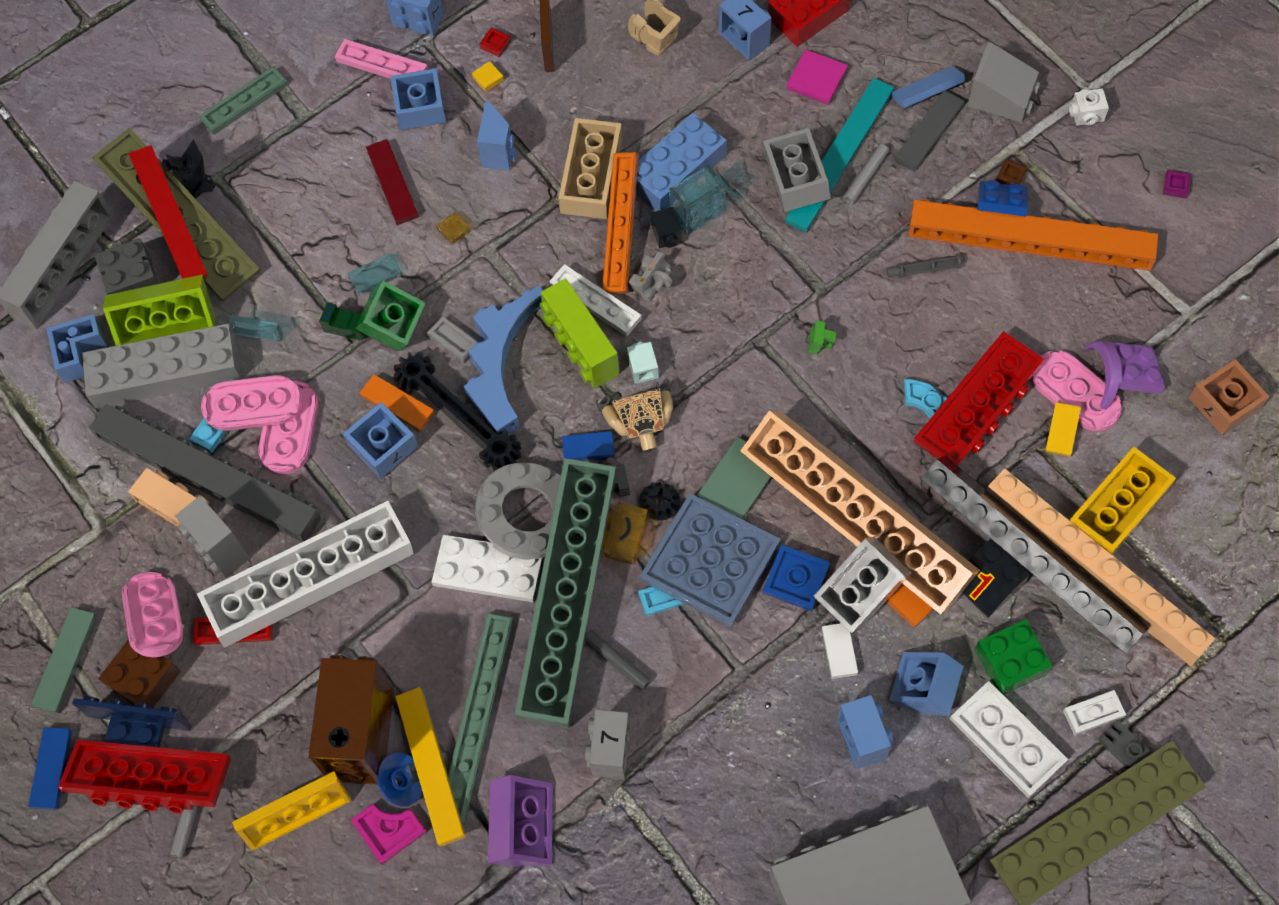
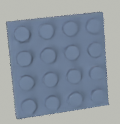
M689 493L642 571L640 580L732 628L778 548L781 539Z

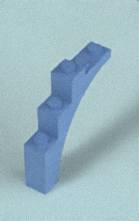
M539 285L534 289H528L515 301L506 303L499 311L492 304L489 307L480 309L473 316L475 328L485 341L476 343L468 352L471 363L481 375L471 378L464 386L467 398L497 435L501 434L504 429L508 431L509 435L520 428L518 417L508 402L505 393V360L510 345L519 329L532 314L541 308L540 303L542 299L540 292L543 289Z

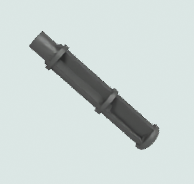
M956 254L952 257L930 258L926 261L914 263H898L895 267L887 268V276H900V278H903L906 275L925 272L934 273L938 270L951 268L959 269L962 266V259L959 254Z

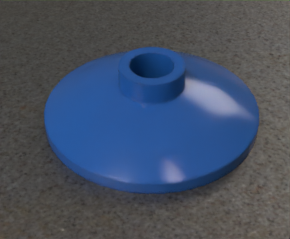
M398 752L386 756L380 762L377 783L382 795L390 803L400 807L416 803L422 796L423 791L413 758L405 753Z

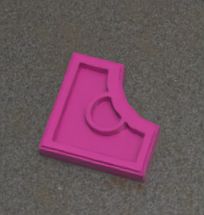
M371 804L351 819L381 865L427 833L412 809L402 813L390 814L381 811L375 804Z

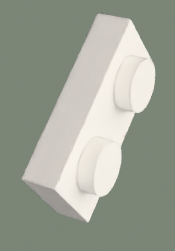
M1115 690L1066 707L1063 710L1074 736L1126 716Z

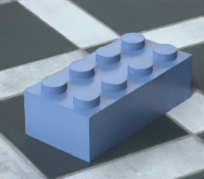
M692 113L638 160L636 194L656 211L669 208L727 156V140Z

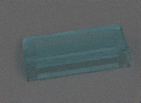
M392 253L349 272L348 275L358 295L372 290L382 280L389 282L402 276V272Z
M231 315L229 324L236 335L277 342L282 340L283 332L278 323Z

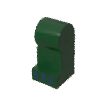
M326 303L319 320L324 332L357 340H363L366 335L355 329L362 313L351 312L337 308L336 304Z

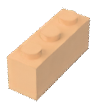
M146 468L128 493L142 506L175 526L180 525L181 523L175 515L201 495L197 494L194 497L188 493L189 489L181 483L176 482V484L168 481L169 477L159 470L153 472ZM202 497L207 504H209V501Z

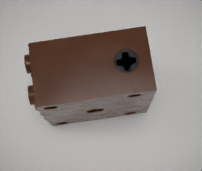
M331 655L330 658H321L308 757L324 776L334 771L342 783L378 785L379 764L387 756L394 689L378 662L374 661L372 657L359 656L357 660L347 659V657L342 655Z

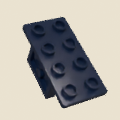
M83 696V699L73 698L72 702L75 707L88 717L110 720L104 741L108 743L160 747L165 728L190 731L191 725L184 719L185 717L171 707H161V710L151 709L150 705L143 703L127 706L125 702L110 699L108 703L99 702L98 698L92 696Z

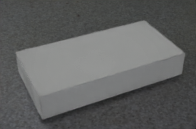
M444 316L427 332L429 338L463 363L470 358L468 351L478 343L477 340Z

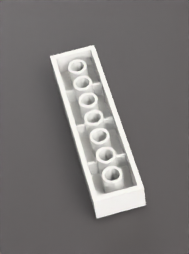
M386 501L197 593V596L217 638L225 648L414 553L389 501Z

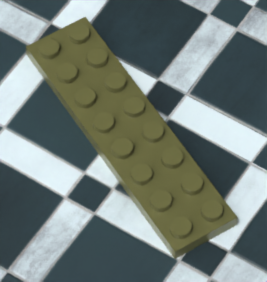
M129 127L94 155L92 159L164 237L128 154L147 146ZM158 159L208 275V278L204 279V281L224 302L260 272V269L170 171L163 168L162 162Z
M1170 741L989 862L1017 904L1030 905L1206 788V786L1175 743Z

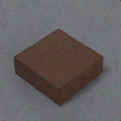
M1005 159L996 181L1006 185L1012 183L1021 184L1028 167Z

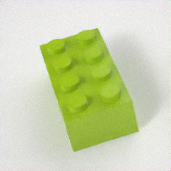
M203 275L105 295L103 311L116 346L214 327L216 322V316Z
M565 278L541 291L542 302L540 307L544 312L542 318L548 327L552 326L555 330L554 335L561 346L565 345L568 349L567 355L572 364L577 363L581 370L579 372L584 382H590L592 387L596 389L620 375L616 350L568 280Z

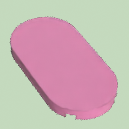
M1049 351L1041 355L1045 360L1032 376V382L1042 395L1054 405L1058 402L1081 407L1078 425L1084 429L1104 431L1115 425L1122 410L1118 393H1116L1111 405L1107 409H1102L1100 403L1104 395L1105 382L1067 352Z
M281 375L225 381L215 384L207 394L205 393L201 401V411L209 425L222 431L278 425L289 422L297 416L301 410L303 398L299 386L291 381L290 378Z
M293 380L299 386L303 398L302 407L297 416L289 422L263 426L258 449L259 456L264 466L276 474L294 473L302 468L309 458L319 402L314 390L302 381Z
M143 572L130 578V582L127 585L125 583L122 588V601L128 639L132 649L147 657H161L170 654L180 646L183 639L182 621L173 581L168 577L167 579L162 577V574L157 572Z

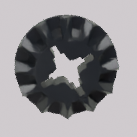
M664 481L661 483L652 482L648 487H644L639 498V504L642 512L648 518L663 521L676 514L680 506V496L673 485L666 484ZM661 492L663 499L667 501L662 502L659 505V509H657L656 501L652 499L658 498Z

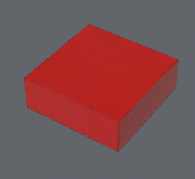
M491 27L479 43L480 49L500 57L511 42V36Z

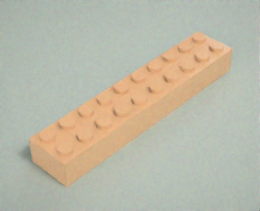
M769 410L741 449L744 455L857 547L865 538L874 536L912 572L903 584L938 613L943 614L947 612L980 571L780 410Z

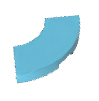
M904 379L905 405L916 407L924 411L931 418L947 399V396L942 395L934 389V386L928 383Z

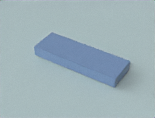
M951 66L893 91L892 97L899 105L906 108L965 82V76L957 68Z

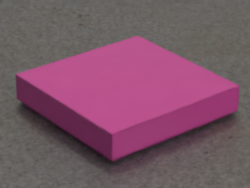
M805 49L787 83L786 89L829 105L847 71L848 65Z

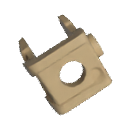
M646 0L644 5L645 16H647L650 22L664 29L659 33L651 28L647 21L639 14H632L628 22V30L632 38L640 44H646L649 52L659 56L677 38L680 17L665 8L660 1Z

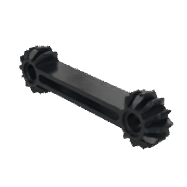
M408 352V358H399L400 364L394 365L396 373L393 375L394 380L398 382L399 388L401 390L406 389L409 394L414 389H418L483 449L479 453V457L481 460H484L486 468L492 466L495 472L500 467L516 463L515 460L521 459V452L519 451L522 447L520 442H516V435L508 436V431L505 429L501 434L497 435L432 376L436 369L428 356L423 357L420 352L413 356L412 353ZM413 371H420L416 375H410ZM427 385H430L438 394H440L446 400V402L443 401ZM468 421H469L471 424H473V425H474L482 434H484L488 439H485L479 432H477V431L468 423ZM499 448L506 449L502 454L494 453Z

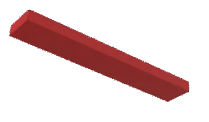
M152 145L128 153L182 279L203 275V279L208 278Z

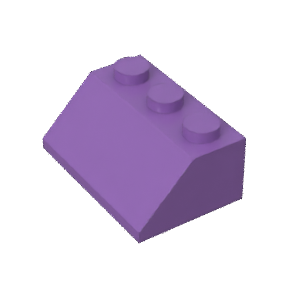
M513 775L490 781L488 863L503 866L552 865L553 783Z

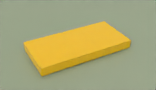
M333 771L233 821L232 824L239 836L254 851L352 800L348 791Z

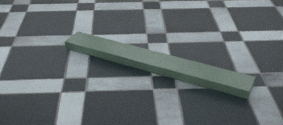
M487 613L448 773L459 815L464 825L466 824L514 621L513 617Z

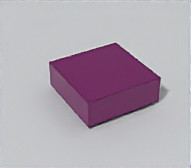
M1166 170L1162 195L1187 198L1191 174Z

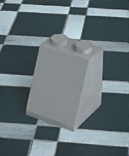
M988 42L973 81L968 106L1022 122L1024 114H1030L1034 102L1030 100L1031 95H1037L1040 82H1037L1039 72L995 44Z

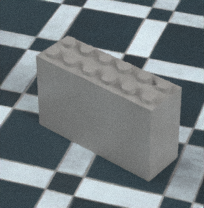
M915 805L906 809L903 816L894 818V815H890L878 821L879 825L875 827L861 826L852 831L853 835L844 839L842 835L835 836L827 840V845L817 849L816 845L801 850V855L791 859L789 855L781 857L774 861L775 865L771 867L769 876L780 905H969L971 901L929 806L920 808L919 805Z

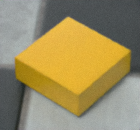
M490 61L471 73L472 78L485 92L504 81L503 75Z

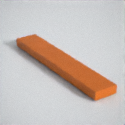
M636 152L613 154L602 289L609 294H628L639 155Z

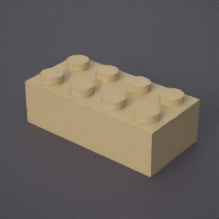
M575 118L558 198L560 214L601 219L608 218L613 154L620 153L623 140L621 123Z

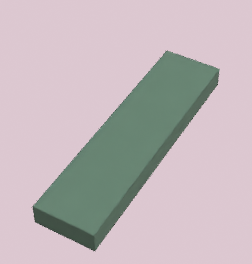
M273 66L201 114L199 118L209 131L215 135L289 84L285 77Z
M70 607L31 705L34 708L59 714L96 621L97 615L95 613Z

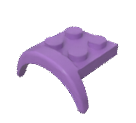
M1094 341L1085 347V351L1096 349L1104 362L1106 382L1104 395L1100 403L1102 409H1107L1111 405L1118 389L1160 394L1165 389L1153 347L1108 341Z

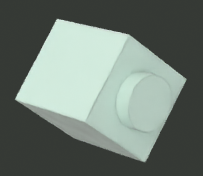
M637 342L627 347V356L634 383L658 379V365L651 342Z

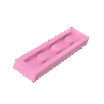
M347 39L343 40L335 55L336 62L390 79L392 75L428 70V66L425 63Z

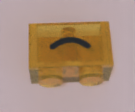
M618 502L616 510H611L608 524L611 527L609 533H605L603 543L605 558L635 565L649 520L648 509Z

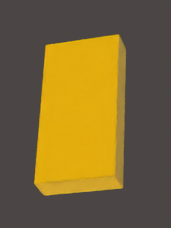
M1055 403L1046 453L1071 457L1081 407Z

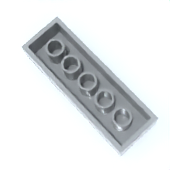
M74 181L70 188L65 191L57 207L52 210L51 216L45 225L39 229L38 235L32 244L26 248L19 263L13 267L6 282L0 286V303L12 319L36 330L38 329L113 216L98 190Z
M229 324L82 352L86 397L95 409L102 408L105 404L112 406L212 386L220 382L229 381L230 379L241 380L236 337Z

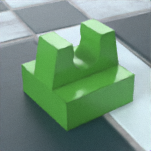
M816 320L809 334L808 353L818 354L821 348L831 349L832 343L836 340V332L825 329L826 322Z

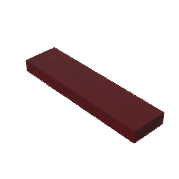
M388 139L366 146L367 153L396 225L418 218V212Z

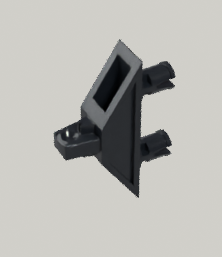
M194 139L182 157L166 155L167 159L162 160L163 168L168 171L172 170L171 173L194 198L197 197L199 192H212L216 184L213 182L211 175L205 174L203 156Z

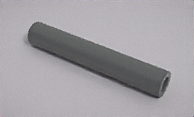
M593 630L587 633L585 642L637 686L644 690L650 684L651 679Z

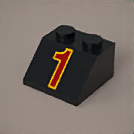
M990 539L968 560L980 571L962 594L987 618H990L1025 585L1030 574L1003 548Z

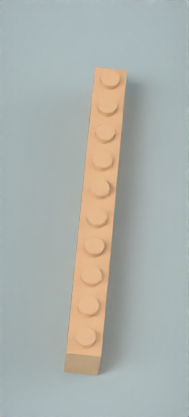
M1006 469L988 485L987 491L1149 627L1147 631L1189 666H1192L1215 640L1206 630Z

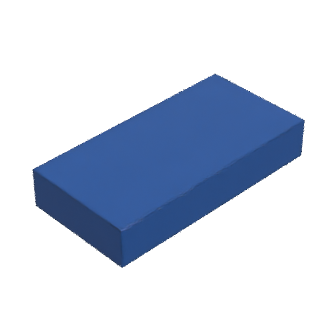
M612 431L562 436L564 458L585 461L615 457Z

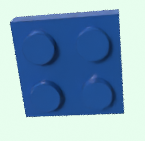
M994 180L980 181L977 210L1026 217L1028 210V187H1023L1017 183L1010 185L1000 184Z
M781 544L764 586L763 594L812 612L817 600L814 595L822 587L830 562Z

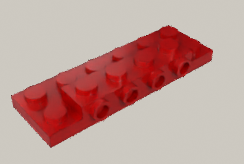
M1003 331L919 431L913 442L936 459L947 456L959 467L972 452L979 453L985 444L983 438L987 434L992 436L1000 426V423L997 421L1002 415L1005 418L1010 415L1015 407L1012 404L1015 399L1022 400L1029 390L1027 386L1028 381L1041 367L1045 359Z
M77 740L58 787L61 792L87 794L91 802L98 806H105L107 802H116L118 806L126 809L132 808V805L135 804L141 805L148 811H157L158 807H164L172 813L182 814L184 810H192L194 805L215 808L231 758L229 754Z

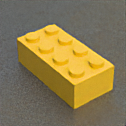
M1133 446L1072 516L1070 522L1113 555L1167 493L1176 477Z

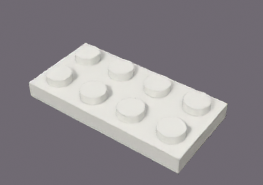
M443 535L431 583L437 587L534 603L543 558L518 559L501 553L493 547L491 542Z
M989 681L950 717V720L1027 798L1035 793L1068 760Z

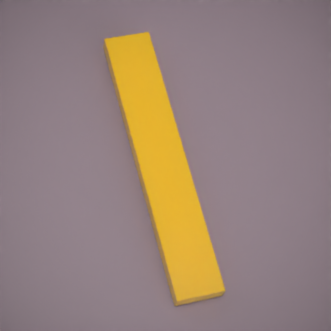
M418 687L395 697L437 844L442 847L463 839L466 835L424 692L421 687Z

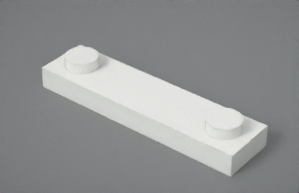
M565 264L549 281L550 286L566 278L590 313L626 337L642 320L641 314Z

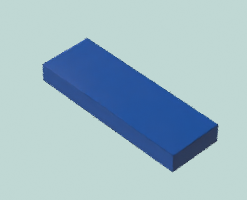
M43 727L28 806L31 809L58 810L61 790L58 785L67 764L72 737L71 729Z

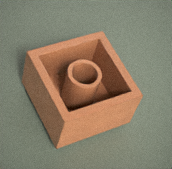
M1234 359L1197 384L1189 399L1223 436L1261 410L1270 396L1240 363Z

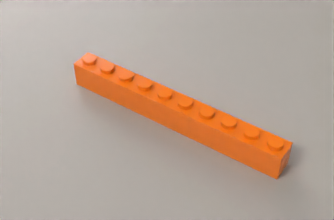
M914 200L908 237L1146 271H1151L1155 263L1158 234L1150 233L1146 230L1135 231L1123 227L1101 226L1096 223L1085 224L1074 220L1063 221L1046 216L1035 217L1026 215L1024 217L977 210V207L974 206L963 207L952 203H934L929 200Z

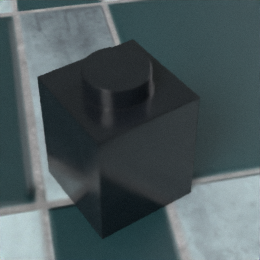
M674 207L650 213L651 227L659 249L664 247L671 248L678 243H682V230Z

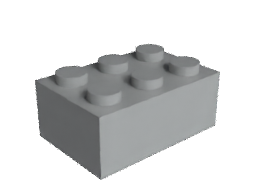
M809 128L763 141L766 159L784 212L831 199L828 179Z
M201 496L175 515L181 523L177 528L215 574L221 572L227 578L250 559L233 532Z
M874 536L865 538L814 597L851 633H854L869 621L912 572Z

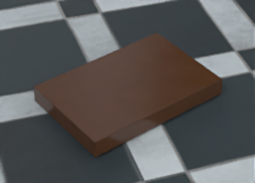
M539 0L544 67L546 72H554L550 0Z

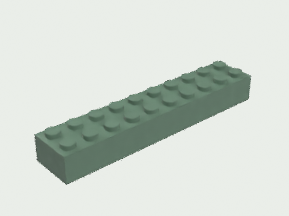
M564 458L514 714L517 720L569 729L616 479L615 466Z

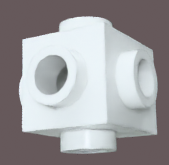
M1103 89L1076 92L1072 103L1069 104V113L1071 117H1074L1076 126L1104 122L1109 109Z

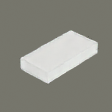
M842 623L822 626L831 679L858 675L850 631Z

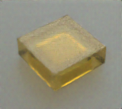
M456 212L436 225L437 230L451 245L471 232L470 227Z

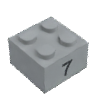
M595 710V718L589 719L588 734H590L592 744L586 746L585 761H587V768H591L592 776L625 779L630 734L629 715L627 712Z

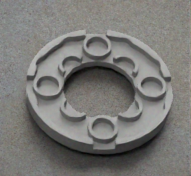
M514 463L493 472L482 484L475 504L476 522L482 535L486 536L495 549L510 557L526 560L544 558L546 556L561 476L545 466L534 463ZM520 488H531L539 491L551 504V519L545 527L537 531L525 532L516 529L507 522L503 515L502 504L504 498L512 491Z

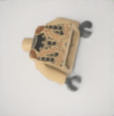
M667 381L666 388H661L659 382H656V390L614 400L612 403L610 397L606 395L607 402L600 404L596 400V405L599 412L605 417L608 425L620 436H627L628 439L639 437L642 451L656 448L657 445L653 433L664 430V426L669 423L673 410L670 393L671 382Z

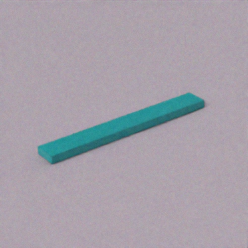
M872 79L821 161L828 179L830 194L894 91L893 86L878 79ZM826 200L791 210L786 217L785 223L807 233Z

